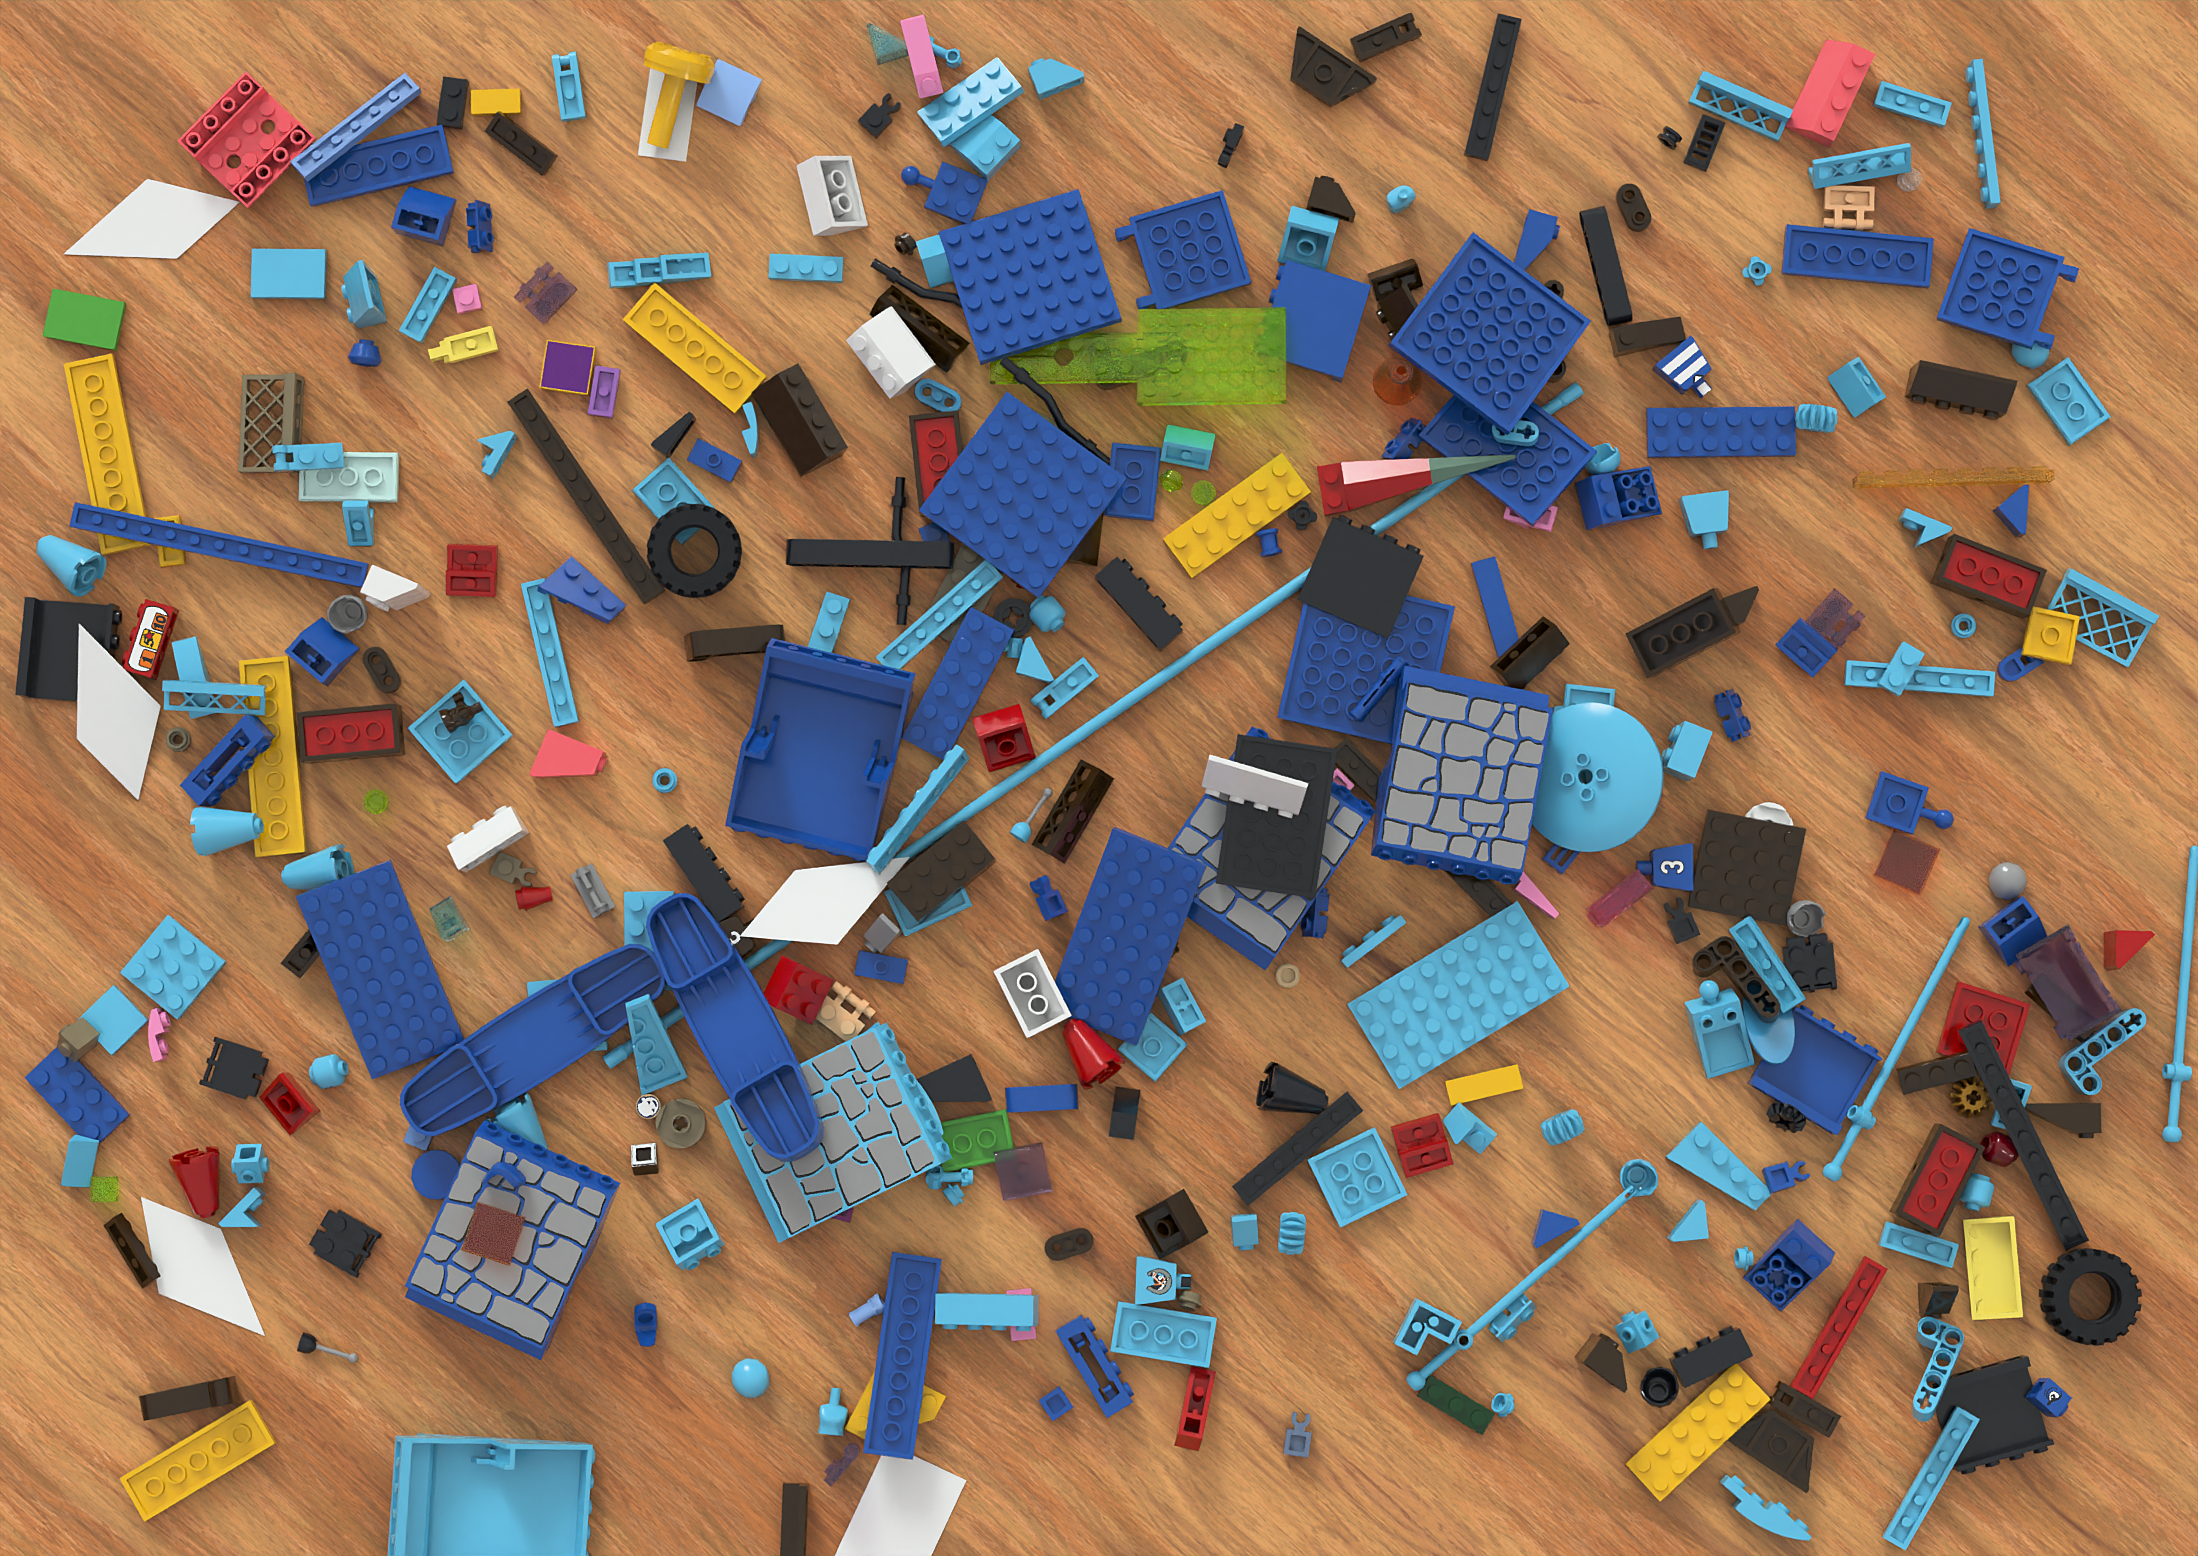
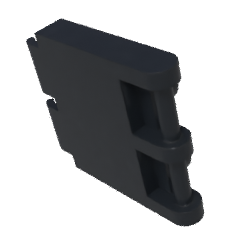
M1827 934L1808 935L1809 943L1807 944L1805 943L1804 936L1786 938V946L1782 947L1783 964L1801 992L1809 991V993H1813L1817 989L1824 988L1836 990L1837 981L1833 942L1831 940L1828 941Z
M214 1037L215 1045L211 1057L207 1058L206 1063H208L203 1080L200 1079L199 1084L243 1099H247L248 1095L257 1097L262 1080L254 1077L255 1074L264 1076L269 1059L261 1057L262 1051ZM223 1044L218 1059L215 1060L219 1046ZM213 1065H214L215 1068H214V1071H213L211 1080H210V1082H209V1081H208V1078H209L210 1072H211V1070H212V1067H213Z
M341 1209L337 1213L328 1210L320 1224L327 1231L323 1232L317 1229L309 1245L316 1249L314 1251L315 1255L358 1278L360 1274L358 1272L365 1259L370 1257V1250L377 1238H381L382 1233ZM372 1234L373 1237L371 1238L369 1244L367 1245L366 1249H363L370 1235ZM359 1254H361V1255H362L361 1258L359 1259V1261H358V1263L356 1264L355 1268L352 1269V1267H353L355 1261L357 1260Z

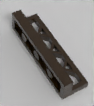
M891 285L877 299L869 315L874 318L892 306L934 363L947 373L952 369L957 358L968 348L970 343L894 285ZM892 295L896 299H898L900 303H895L888 297ZM909 311L918 314L919 318H915L912 315H910ZM928 326L935 327L939 333L933 332ZM948 341H953L960 347L956 349Z
M1080 760L1031 845L1065 864L1114 778L1103 770ZM1086 768L1091 770L1087 778L1081 781L1084 770ZM1076 791L1075 799L1069 802V796ZM1064 812V818L1060 823L1056 824L1058 815ZM1051 834L1052 838L1047 847H1045L1042 843L1046 836Z
M783 1483L780 1556H806L809 1483Z

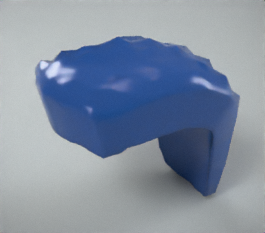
M504 1161L495 1163L482 1180V1184H485L495 1175H500L514 1188H518L526 1183L524 1174L513 1164Z
M642 1303L634 1308V1327L640 1346L650 1347L655 1345L657 1310L656 1305L651 1303Z

